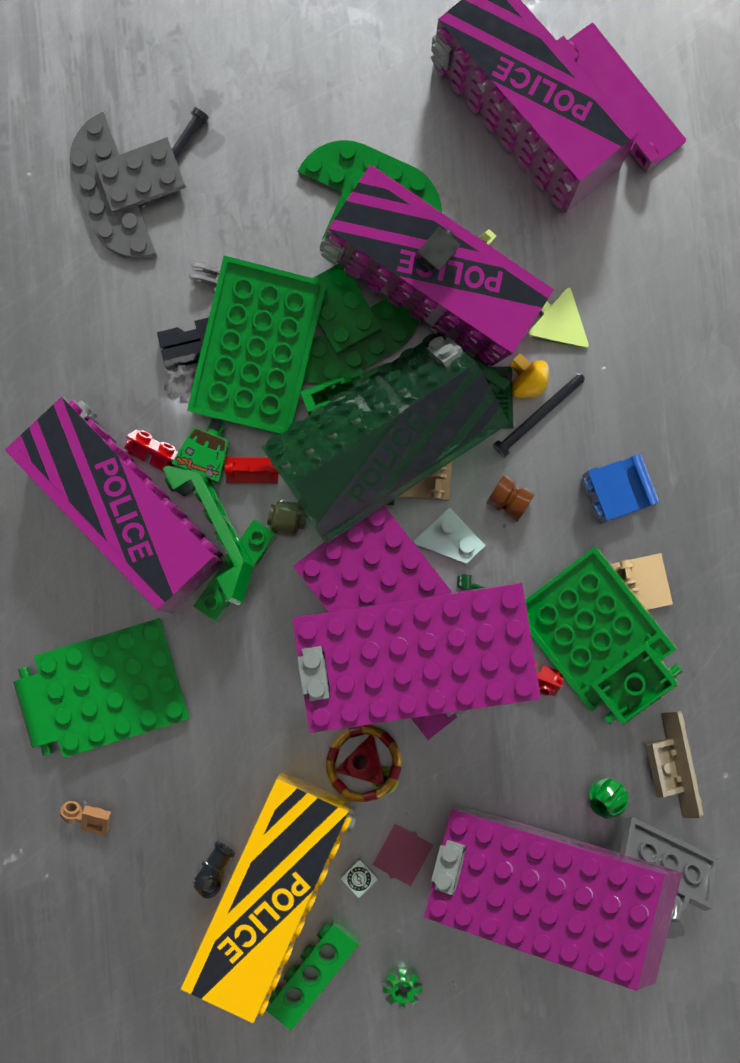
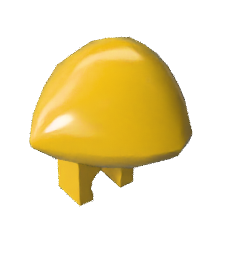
M519 353L509 365L519 375L518 378L512 381V395L521 398L539 396L544 393L548 386V364L544 360H535L530 363Z

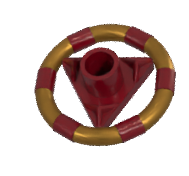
M372 725L355 726L343 731L329 747L326 757V771L332 787L344 798L360 803L379 800L388 794L397 783L402 769L401 753L396 741L388 732ZM364 734L370 735L336 768L335 763L339 749L347 740ZM375 737L379 738L389 749L392 757V766L386 782ZM337 773L381 785V787L363 793L355 792L348 789L339 779Z

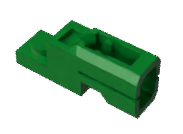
M385 363L364 372L362 369L301 391L300 393L310 419L313 420L347 406L346 403L353 401L369 378L387 364ZM374 377L369 384V388L375 382L379 384V389L370 391L371 393H378L382 387L387 391L390 388L377 377ZM363 393L358 397L357 404L364 397L371 399L374 396L370 393Z

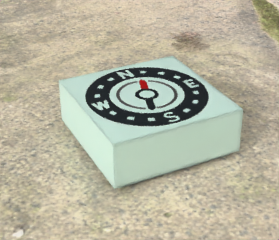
M359 859L340 879L359 898L378 880V877Z

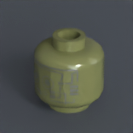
M278 500L275 505L271 504L267 525H271V530L274 533L295 536L299 529H304L307 514L302 513V505L299 503Z

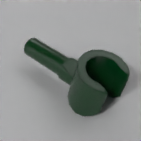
M461 574L457 577V586L460 589L474 590L487 588L478 584H472V575Z

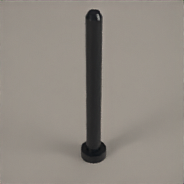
M194 107L191 111L192 119L172 147L176 160L200 124L206 123L209 119V116L197 107ZM146 202V203L141 204V205H139V206H140L141 208H144V207L147 206V204H148L149 202Z
M583 374L575 375L502 442L497 440L493 444L495 450L504 458L510 454L508 449L584 382L585 377Z

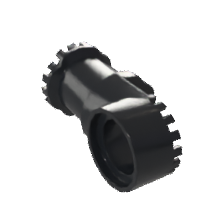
M219 841L215 842V848L208 859L202 862L203 867L197 874V877H195V881H193L195 890L206 899L214 897L221 888L220 878L224 873L222 870L230 857H234L236 854L228 846L225 848L226 845ZM212 879L211 886L202 890L204 883Z

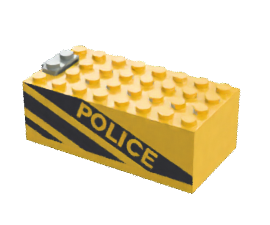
M285 770L282 771L273 785L181 990L251 1023H254L257 1015L263 1016L269 1003L271 992L275 990L283 970L282 968L287 963L293 950L294 941L299 937L303 928L307 911L310 912L316 899L318 886L322 885L328 872L330 860L334 859L340 846L342 834L339 832L345 834L347 831L351 833L358 814L353 813L355 807L350 805V800Z

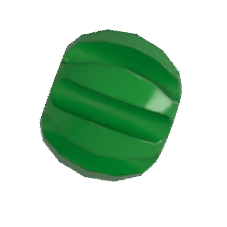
M604 778L594 783L588 794L589 805L598 816L605 819H612L623 814L628 805L627 790L619 781H615L612 778Z
M399 968L400 973L398 975L391 971L386 976L390 983H383L382 992L390 994L385 1000L391 1006L393 1003L399 1002L398 1009H406V1002H410L414 1006L419 1001L415 994H422V984L415 983L419 976L414 971L410 975H406L407 968ZM403 983L404 987H407V991L402 993L401 989H398V985Z

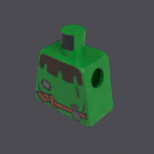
M211 418L206 431L193 428L173 459L172 464L180 469L200 473L210 481L221 485L230 448L229 441L220 438L225 423Z

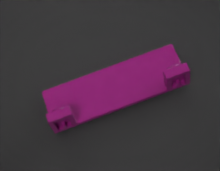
M594 23L587 25L569 40L564 35L557 40L638 132L629 152L645 172L649 171L686 142L683 134Z

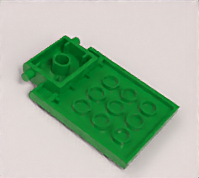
M596 545L525 599L531 636L591 712L603 703L608 706L611 712L606 714L604 718L609 725L617 720L622 725H625L680 685L676 678L683 672L680 665L676 663L669 668L663 661V659L678 648Z
M160 618L34 655L39 674L31 676L29 667L20 668L18 671L21 679L13 682L32 748L40 746L43 756L53 753L51 742L54 741L59 742L62 756L66 758L190 719Z

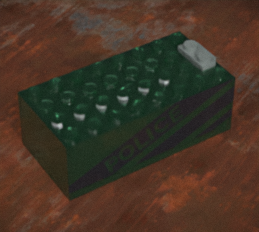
M437 332L426 336L422 343L414 348H408L403 351L396 360L380 366L373 375L360 379L353 388L340 392L330 403L315 408L307 418L292 423L287 431L271 437L261 448L324 543L327 544L507 426L509 422L477 362L464 353L462 348L453 340Z

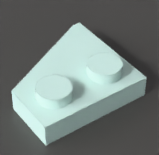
M451 508L446 510L413 541L416 546L423 547L464 564H467L485 547V544Z

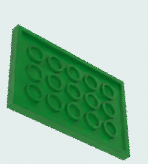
M224 255L187 411L290 436L327 282Z

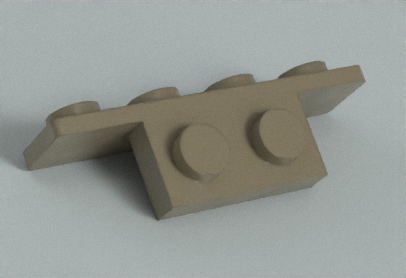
M681 711L662 713L667 740L646 745L656 796L661 798L678 794L684 818L704 817L683 714Z

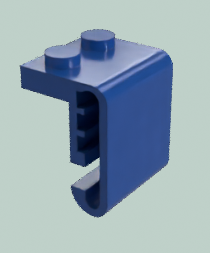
M641 453L601 468H593L582 475L585 490L590 494L593 502V511L601 524L660 502Z

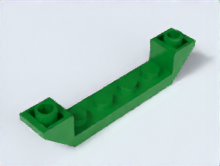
M171 466L164 467L163 470L167 476L165 483L172 492L176 491L184 497L193 492L198 501L203 502L206 508L203 510L206 519L211 524H214L217 530L214 532L217 541L222 546L224 545L227 551L225 557L230 566L233 567L217 577L220 584L218 588L219 593L226 602L230 601L239 606L243 603L254 566L211 481L197 472Z

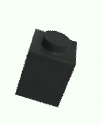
M438 227L414 258L436 275L460 246L457 242L458 238L449 229L445 228L443 230L441 227Z

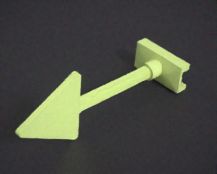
M488 229L479 239L491 245L496 235ZM566 288L552 305L546 302L541 309L543 315L528 331V335L584 348L589 346L571 288Z

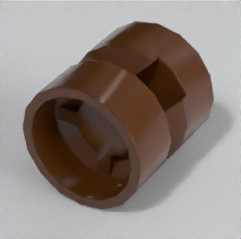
M503 475L486 504L498 511L504 509L507 517L518 522L535 493L524 486L517 488L516 481Z

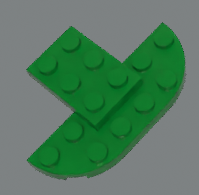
M339 140L318 147L305 158L297 171L304 176L342 192L322 240L329 226L370 164L442 213L439 194L431 180L419 169L356 141Z
M338 263L313 277L314 279L327 282L317 321L324 333L313 338L303 381L319 385L362 369V371L367 370L405 347L413 337L419 322L409 315L410 311L403 306L398 308L388 301L389 297L370 307L354 278L349 276L344 271L345 267Z

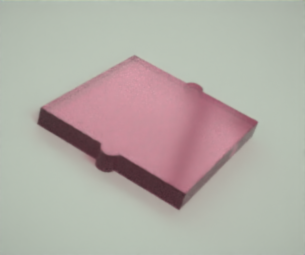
M394 824L373 862V866L388 873L390 878L395 877L405 884L412 886L433 844L417 836L415 831L411 833L403 827Z

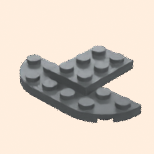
M101 112L89 119L80 128L70 150L72 177L89 223L98 239L108 249L118 254L134 259L157 256L139 205L186 188L171 145L166 137L129 152L119 154L104 112Z

